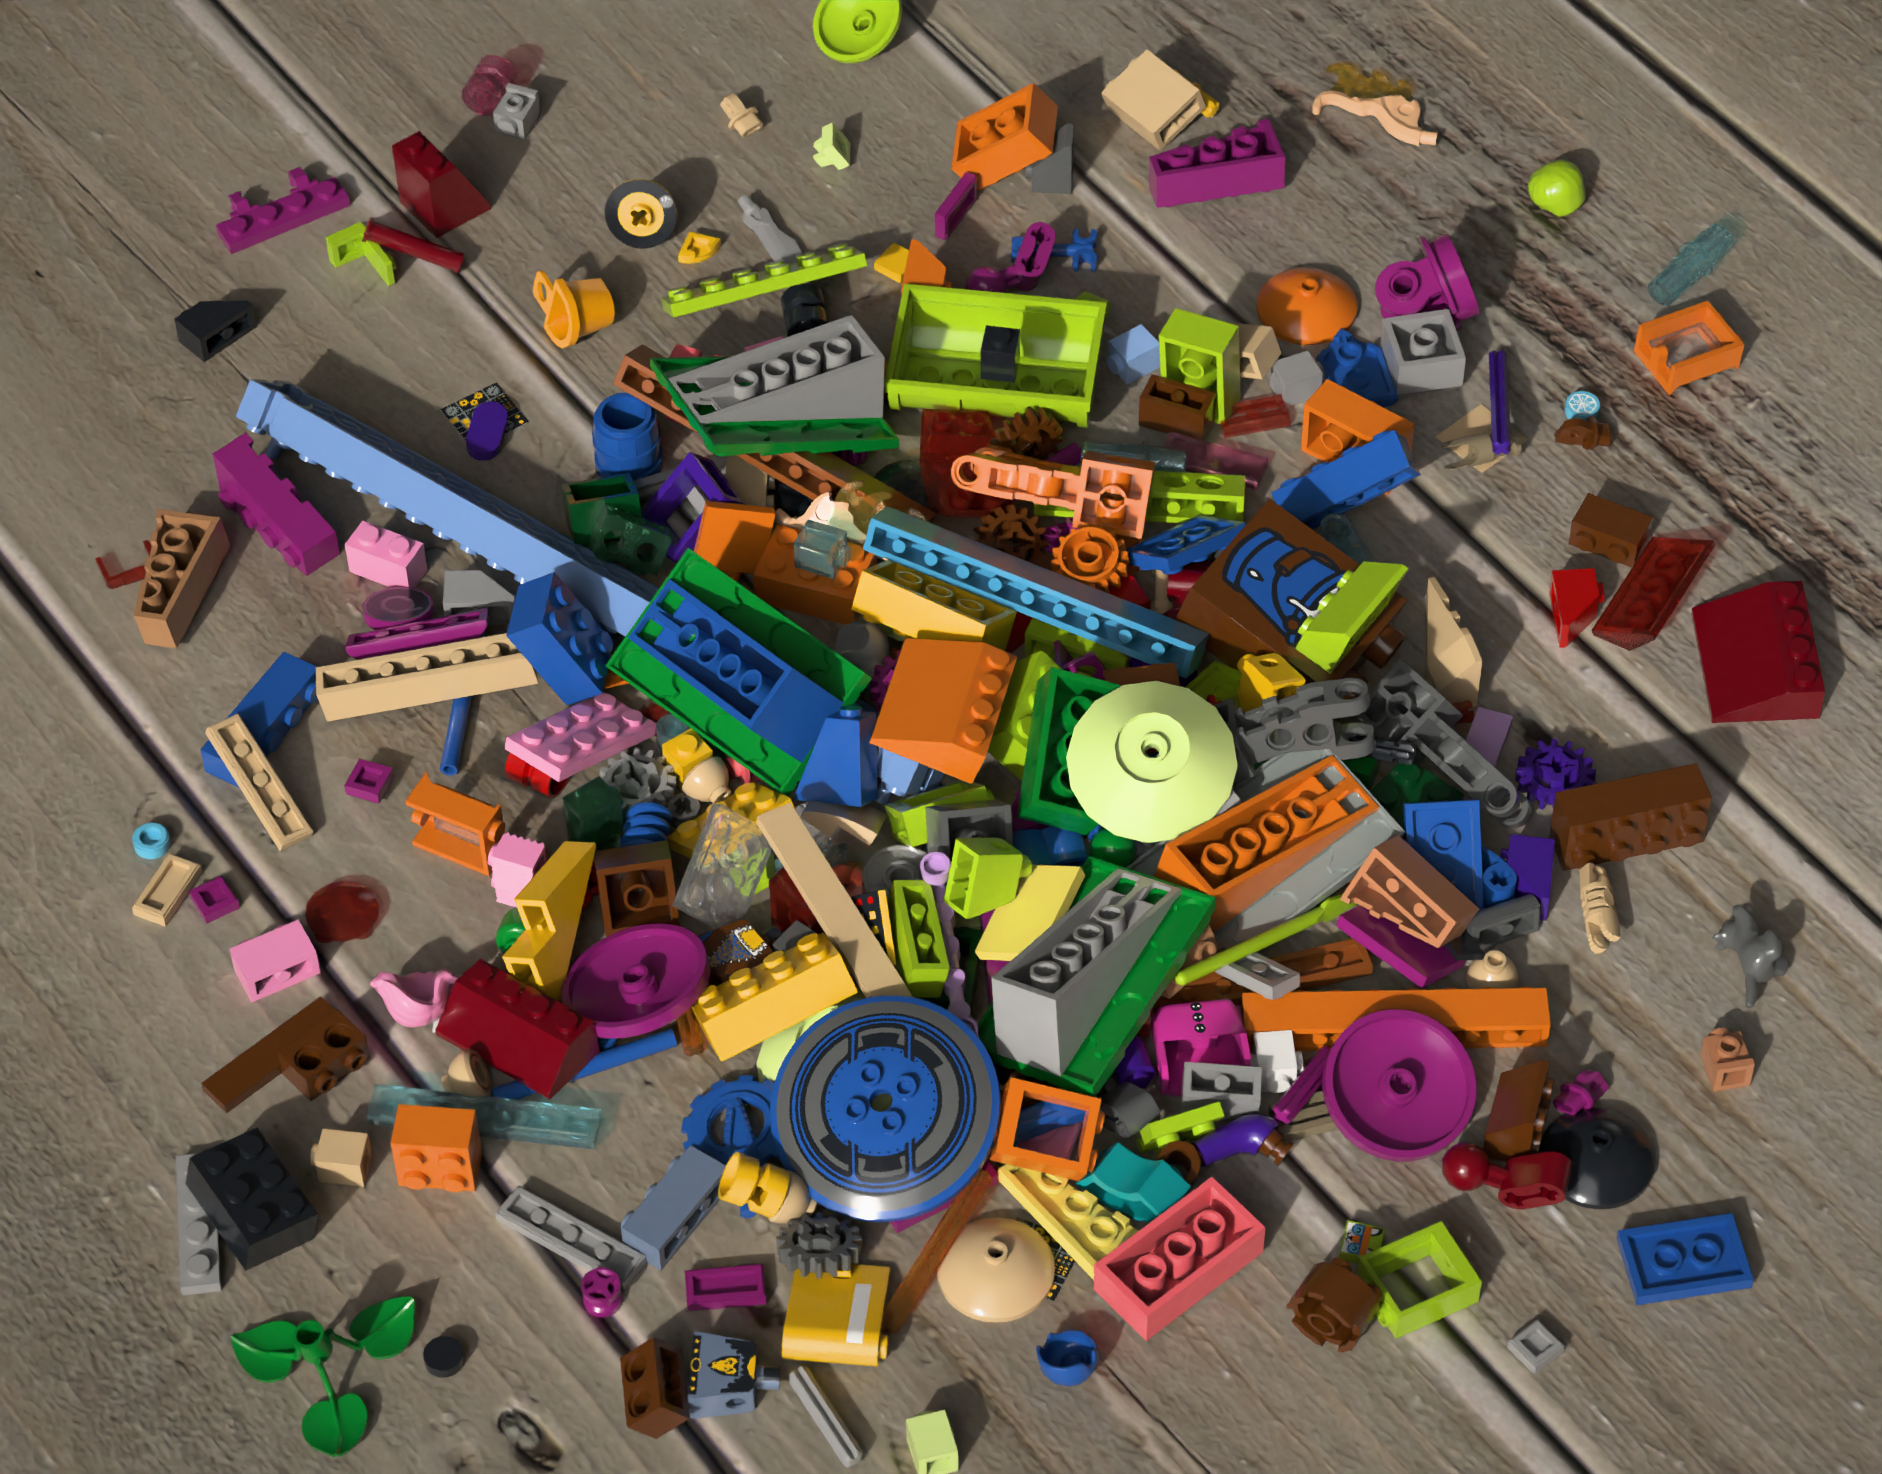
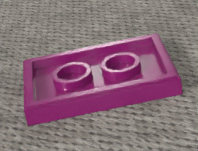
M1360 905L1341 914L1336 923L1339 929L1421 988L1460 969L1466 962V960L1456 961L1444 945L1437 948L1400 930L1399 924L1384 917L1378 919L1370 915V910Z

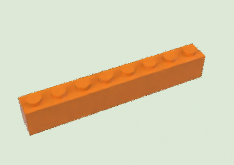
M1530 986L1519 988L1483 987L1481 989L1449 987L1438 990L1409 988L1405 990L1369 989L1367 991H1343L1335 989L1321 992L1295 990L1275 1000L1267 999L1256 992L1242 993L1241 1018L1247 1033L1250 1052H1252L1254 1033L1292 1030L1295 1051H1318L1323 1046L1331 1049L1341 1033L1353 1022L1368 1014L1391 1009L1408 1010L1431 1017L1448 1028L1462 1043L1464 1048L1547 1047L1551 1027L1547 988H1533Z

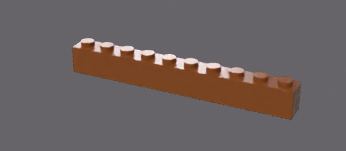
M643 344L627 353L623 358L613 384L698 433L690 426L684 412L674 404L672 396L658 382L656 374L650 367V358L666 357ZM809 451L766 456H761L760 453L736 455L812 500L829 491L832 494L831 498L833 500L850 502L851 509L856 514L858 524L865 531H868L871 517L887 506L931 524L936 516V513L830 452L811 453Z

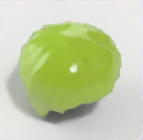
M1559 159L1543 164L1529 179L1527 190L1531 200L1541 209L1548 210L1556 216L1562 217L1573 213L1582 206L1586 199L1582 172L1573 162Z

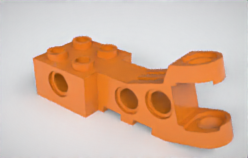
M988 445L978 449L975 453H968L957 458L953 462L951 476L954 483L964 490L1012 500L1014 498L1032 501L1034 504L1046 506L1050 504L1075 510L1073 528H1084L1085 524L1096 528L1099 525H1103L1104 530L1108 533L1114 530L1116 535L1142 539L1156 462L1086 451L1082 467L1027 457L1015 454L1009 448ZM966 462H970L971 470L977 476L975 481L968 480L963 474V466Z

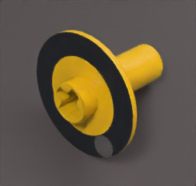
M631 179L619 184L610 193L605 205V219L609 230L619 241L634 248L646 249L662 244L673 233L677 223V207L673 197L660 184L647 179Z

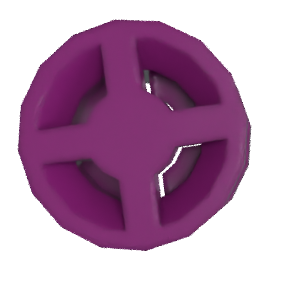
M603 1267L592 1269L585 1274L581 1282V1290L586 1311L596 1317H608L619 1311L623 1299L619 1276L613 1270ZM596 1293L602 1294L604 1297H598Z

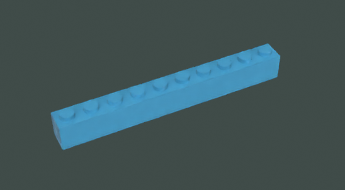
M887 506L871 517L863 550L1148 664L1176 663L1178 675L1187 678L1201 664L1210 633Z

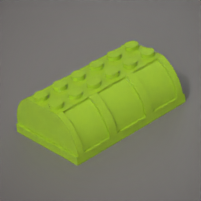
M904 284L884 381V393H888L889 407L894 410H902L904 407L947 411L948 415L963 416L964 413L1004 417H1014V414L1017 412L1020 415L1026 414V411L1030 408L1036 414L1040 408H1043L1046 414L1052 412L1058 422L1077 423L1078 427L1089 428L1099 373L1107 302ZM986 325L1020 329V361L1015 383L981 379L980 350Z

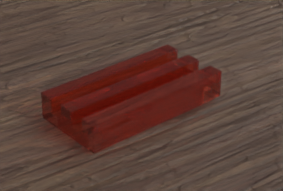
M1282 395L1235 403L1232 407L1231 416L1245 413L1246 415L1229 418L1228 420L1226 417L1225 421L1222 420L1219 424L1220 428H1222L1223 437L1229 438L1289 427L1290 417ZM1272 408H1278V409H1276V410L1260 412L1261 410H1267V409H1272Z

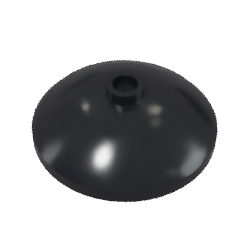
M1604 1108L1581 1109L1575 1115L1563 1114L1546 1129L1539 1153L1558 1152L1571 1159L1573 1168L1565 1200L1590 1209H1612L1631 1203L1648 1188L1655 1171V1150L1647 1133L1629 1117ZM1594 1142H1601L1605 1145H1597Z

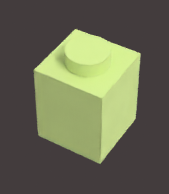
M945 1409L936 1412H920L914 1417L906 1419V1440L917 1474H948L958 1471V1449Z

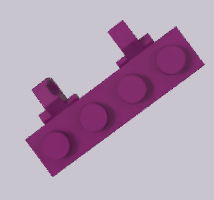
M297 167L288 171L290 185L295 187L290 190V195L261 207L258 204L250 206L247 198H242L241 191L228 195L233 212L229 213L230 219L216 224L217 234L229 252L233 254L349 207L350 200L348 194L335 177L320 183L316 179L309 181L301 167Z

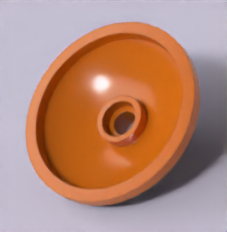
M1300 267L1280 272L1271 277L1262 286L1257 297V314L1262 325L1273 327L1277 338L1298 345H1319L1331 342L1340 329L1348 331L1354 324L1357 316V298L1350 285L1339 276L1318 268Z

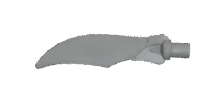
M747 194L741 196L738 203L744 210L743 223L750 229H753L770 257L774 261L783 260L784 264L796 262V256L803 253L795 239L778 229L768 209L761 208ZM825 277L806 282L818 286L828 287L831 285L830 280Z

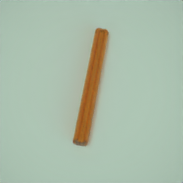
M981 1169L969 1185L955 1196L885 1308L882 1320V1330L895 1335L903 1326L992 1183V1178L987 1171Z

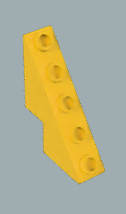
M564 841L514 898L525 931L502 956L507 970L511 976L558 1002H561L562 984L566 979L595 854V843Z

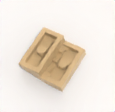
M811 800L800 816L801 819L830 838L839 826L868 846L871 845L887 817L884 813L867 804L857 807Z

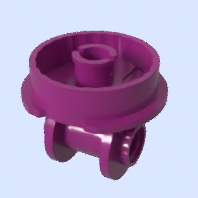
M1447 233L1428 241L1424 235L1420 236L1419 241L1424 259L1417 262L1399 261L1387 266L1376 280L1375 293L1380 304L1382 317L1389 318L1449 309L1456 331L1461 329L1460 322L1480 314L1470 278Z

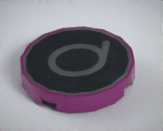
M409 587L387 588L375 592L366 598L362 605L364 622L374 630L430 620L433 617L432 612L434 610L430 595L425 591Z

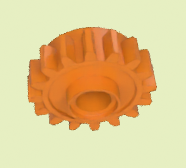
M1085 524L1084 528L1077 530L1072 528L1070 529V534L1059 538L1060 547L1053 548L1052 550L1054 560L1051 561V567L1053 572L1110 594L1109 587L1111 585L1116 588L1122 586L1120 577L1128 576L1127 564H1130L1124 540H1117L1114 530L1108 533L1104 530L1103 525H1099L1096 528ZM1088 560H1095L1091 563H1085Z

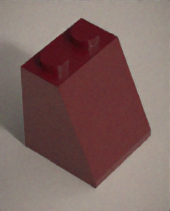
M420 131L392 145L400 202L436 238L491 209L489 202Z

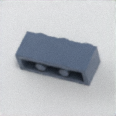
M690 1145L682 1156L678 1155L671 1161L667 1173L661 1181L653 1183L649 1187L644 1201L635 1211H629L624 1217L620 1228L623 1243L646 1255L647 1263L662 1271L720 1201L718 1188L726 1165Z

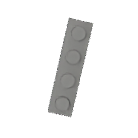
M196 1154L176 1156L179 1271L182 1296L222 1291L219 1232L185 1184L189 1158Z

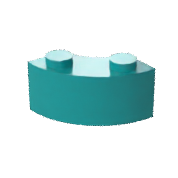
M1119 1142L1101 1151L1096 1158L1093 1171H1087V1174L1080 1181L1076 1182L1083 1191L1087 1190L1096 1196L1098 1202L1115 1212L1118 1211L1131 1219L1151 1222L1180 1201L1191 1187L1183 1179L1181 1172L1173 1165L1167 1164L1164 1160L1152 1161L1144 1159Z

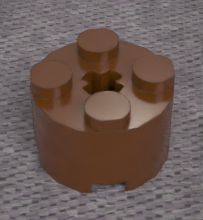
M1333 1258L1330 1263L1321 1262L1314 1264L1288 1302L1287 1309H1292L1295 1313L1292 1323L1304 1336L1317 1345L1323 1346L1325 1341H1328L1334 1345H1339L1338 1352H1347L1354 1348L1379 1311V1302L1383 1297L1381 1291L1376 1286L1366 1283L1362 1278L1354 1274L1348 1262L1339 1258Z

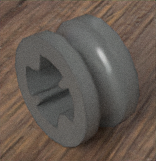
M685 793L675 795L668 802L667 808L673 814V820L670 824L676 829L680 824L694 820L701 815L699 800ZM682 809L684 815L678 814V811ZM685 809H690L691 812L686 814Z

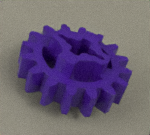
M1557 739L1552 740L1551 746H1546L1543 741H1538L1537 750L1528 746L1525 756H1519L1515 774V781L1519 782L1518 790L1522 793L1528 792L1527 798L1530 803L1535 800L1540 801L1539 809L1543 810L1547 804L1552 805L1554 808L1556 792L1593 785L1596 769H1592V758L1583 759V748L1573 751L1571 750L1572 742L1568 741L1563 747L1559 746Z

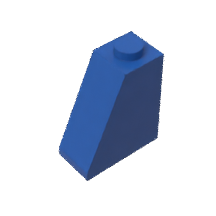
M846 705L840 707V711L826 717L795 792V800H811L829 804L862 807L878 798L877 747L869 743L876 724V712L862 711V707L857 705Z

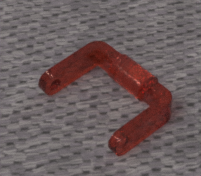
M149 540L143 541V545L148 557H150L151 544ZM101 557L95 558L100 574L109 589H115L145 579V565L110 577Z

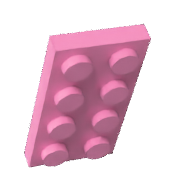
M603 692L507 736L505 750L560 782L653 737L657 723L643 716L641 712L633 710L616 700L614 696Z

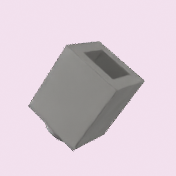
M1308 350L1277 360L1270 371V387L1284 408L1306 402L1322 385V381H1325V372L1321 363L1315 362Z

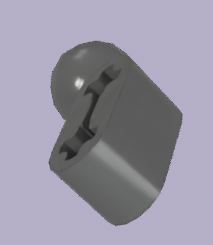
M1109 1077L1096 1095V1098L1101 1099L1099 1111L1105 1112L1103 1127L1123 1138H1129L1140 1132L1147 1124L1161 1119L1159 1108L1149 1092L1129 1082H1123L1117 1086L1113 1079Z

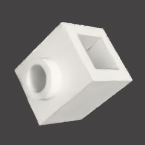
M1292 1030L1257 1032L1253 1034L1251 1066L1262 1067L1261 1092H1284L1295 1081L1297 1074L1302 1072V1052L1295 1051Z

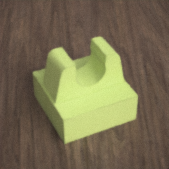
M834 123L822 127V137L813 144L819 153L813 155V159L820 167L834 164L838 170L850 166V141Z

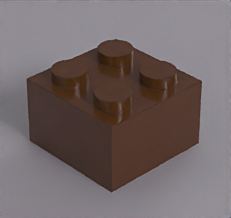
M667 840L595 851V871L606 937L618 931L644 924L663 923L680 926L672 861Z

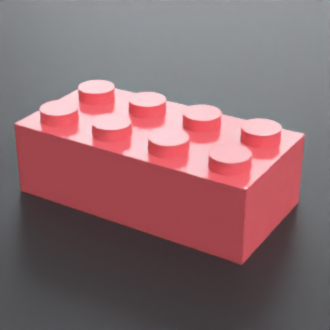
M1210 1177L1095 1263L1094 1290L1147 1341L1261 1255L1264 1251L1265 1226L1213 1177Z

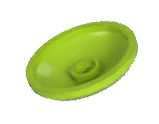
M821 0L813 19V33L817 45L828 57L841 63H858L874 57L891 42L899 28L902 17L901 0Z

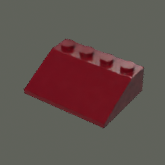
M1803 581L1765 582L1692 608L1691 615L1712 723L1820 719L1825 687Z

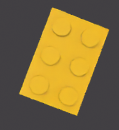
M755 782L746 783L739 786L730 797L711 804L706 809V812L699 817L680 824L677 827V831L667 837L668 844L671 850L708 867L762 832L756 823L757 816L787 803H791L793 808L794 805L788 796Z

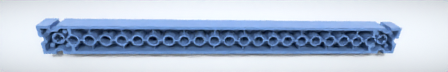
M250 379L236 417L246 422V428L254 433L266 435V432H268L267 435L271 436V440L265 454L269 458L278 459L282 448L287 450L294 449L300 453L298 457L301 460L314 465L319 463L326 467L325 473L352 482L351 487L356 491L368 495L372 493L379 497L378 502L381 505L394 510L400 509L406 513L405 518L411 522L420 525L427 524L432 527L434 535L446 540L453 539L459 542V548L464 552L476 556L480 554L488 559L486 563L489 566L501 571H506L507 569L514 573V579L521 584L555 572L561 581L570 587L573 595L583 607L587 608L592 617L599 621V626L607 632L614 634L618 632L626 637L659 590V587L586 546L574 544L573 539L324 400L310 396L309 392L289 381L274 380L273 383H270L267 380ZM857 699L854 705L861 706L862 711L876 712L877 721L879 713L876 711V708ZM876 746L877 776L882 778L877 790L878 798L875 801L887 804L892 793L904 797L906 794H920L939 787L945 773Z

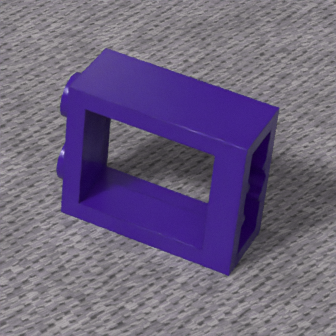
M692 452L687 454L641 510L642 519L647 524V532L660 541L664 547L662 550L664 555L674 563H678L687 548L694 551L702 513L681 538L678 537L669 525L667 519L697 483L710 501L746 505L711 459Z

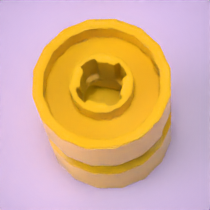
M735 1152L723 1171L718 1188V1197L720 1200L739 1207L748 1203L750 1211L772 1218L778 1212L785 1198L789 1185V1172L770 1163H765L761 1167L757 1158L741 1152Z

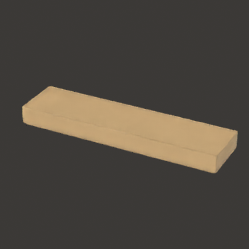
M239 713L207 727L205 734L278 849L282 851L311 837L313 829Z

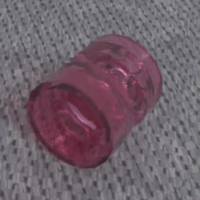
M485 55L482 57L462 89L461 96L465 105L479 115L493 116L494 110L506 93V85L508 83L515 84L517 80L515 68L500 56Z

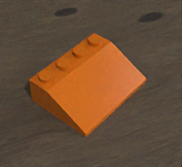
M905 638L869 743L972 784L986 758L1018 656L984 642Z

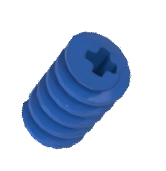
M639 803L628 809L625 816L626 822L623 825V834L620 839V847L665 840L668 843L669 823L673 820V814L667 807L656 803Z

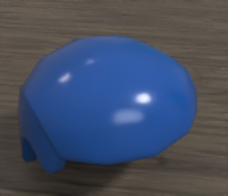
M1069 1329L1057 1334L1049 1333L1043 1347L1040 1345L1036 1346V1353L1042 1373L1051 1382L1058 1385L1071 1387L1083 1383L1095 1371L1100 1359L1096 1342L1084 1331Z

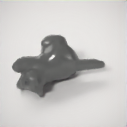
M1735 905L1732 908L1735 920H1726L1718 934L1713 936V939L1719 941L1716 945L1718 951L1728 948L1737 952L1746 976V1007L1752 1008L1758 999L1757 984L1767 983L1776 976H1784L1787 972L1788 963L1786 957L1782 954V943L1778 936L1771 930L1760 934L1758 925L1750 914L1740 905Z

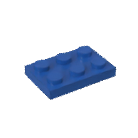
M1198 515L1126 548L1130 564L1127 565L1138 566L1140 570H1161L1163 574L1181 572L1184 565L1191 562L1204 561L1209 558L1210 553L1224 550L1245 527L1246 523Z
M1462 799L1403 803L1405 842L1474 903L1479 910L1484 909L1479 800Z
M1733 1213L1624 1229L1617 1232L1616 1240L1636 1305L1752 1288L1753 1275Z

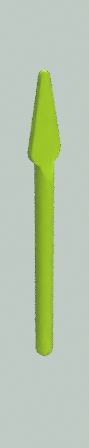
M1343 894L1330 897L1321 903L1319 907L1178 971L1174 977L1175 982L1181 986L1189 984L1322 921L1330 922L1355 906L1356 903L1348 904L1340 900Z

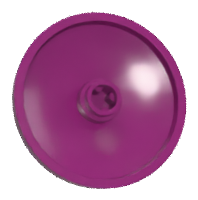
M663 923L630 927L598 941L573 963L562 984V1001L567 1007L595 1022L597 1037L627 1038L645 1034L672 1022L685 1013L699 999L710 977L709 957L702 941L697 935L686 928Z
M1382 1010L1363 1016L1353 1022L1341 1033L1330 1049L1322 1076L1324 1101L1330 1117L1339 1131L1352 1144L1364 1152L1381 1159L1396 1162L1425 1159L1448 1147L1466 1127L1476 1101L1475 1071L1462 1043L1448 1028L1438 1021L1421 1013L1408 1010Z

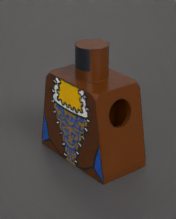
M740 919L697 936L702 941L710 961L711 971L708 982L711 985L718 986L730 980L729 977L734 972L743 968L752 969L762 964L764 958L773 953V943L782 935L781 931L773 925L758 934L747 920Z

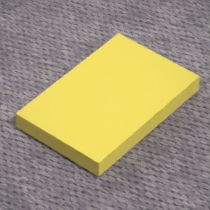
M1032 865L1031 874L1028 877L1019 878L1015 899L1011 903L995 909L975 949L979 959L1011 961L1067 913L1085 877L1081 867Z

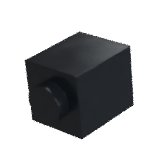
M986 325L980 350L981 379L1015 383L1020 361V329Z

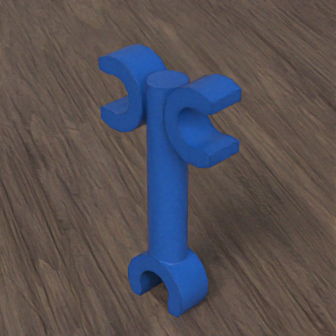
M1074 229L1072 232V244L1054 243L1049 257H1072V269L1074 272H1078L1079 264L1082 262L1089 263L1091 265V272H1095L1097 269V255L1093 249L1097 246L1096 229H1091V236L1089 238H1081L1078 229ZM1012 237L1013 263L1024 237ZM1040 243L1035 244L1031 257L1035 256Z

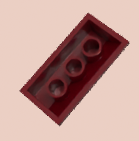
M481 958L455 981L444 1013L441 1015L435 1030L436 1035L462 1050L469 1048L476 1051L486 1064L548 1099H551L600 1052L595 1022Z

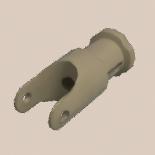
M1511 425V451L1508 454L1519 456L1522 451L1521 439L1516 427ZM1487 432L1469 435L1441 444L1442 448H1451L1459 445L1469 446L1467 457L1460 462L1446 465L1444 467L1445 470L1452 471L1493 462L1495 457L1505 455L1503 453L1496 455L1492 451V434Z

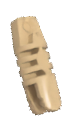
M1588 862L1580 869V899L1588 944L1592 952L1600 954L1608 947L1606 941L1615 942L1619 940L1621 933L1614 892L1606 870L1601 866Z

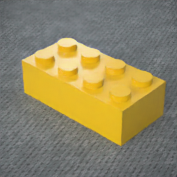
M890 560L862 570L851 610L862 614L864 620L874 624L887 625L893 628L895 634L902 637L984 642L1004 651L1006 650L1017 613L1013 609Z
M824 932L820 934H809L801 938L797 942V946L785 952L776 951L764 958L762 964L752 969L743 968L734 972L729 977L730 980L718 986H707L691 1008L708 1042L720 1061L723 1062L858 993L840 953Z

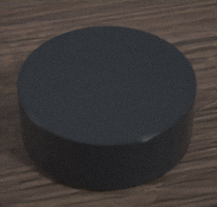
M440 1336L434 1338L424 1348L423 1358L425 1367L435 1377H451L458 1373L464 1364L462 1346L452 1337Z

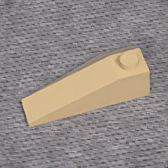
M1431 577L1428 578L1425 604V681L1445 697L1457 710L1475 707L1478 701L1483 660L1467 627L1460 628V615L1456 610L1450 611L1447 595L1437 579Z

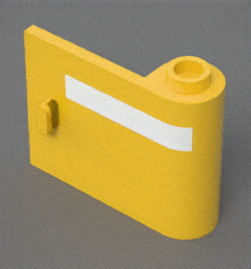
M851 1264L850 1271L838 1269L837 1276L835 1277L826 1272L823 1273L821 1279H817L815 1273L811 1272L806 1277H802L801 1270H795L784 1323L782 1359L878 1367L880 1359H887L889 1335H882V1320L890 1278V1267Z

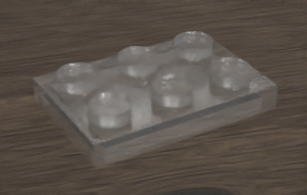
M712 804L672 906L714 929L740 919H745L772 850L758 825L722 804Z

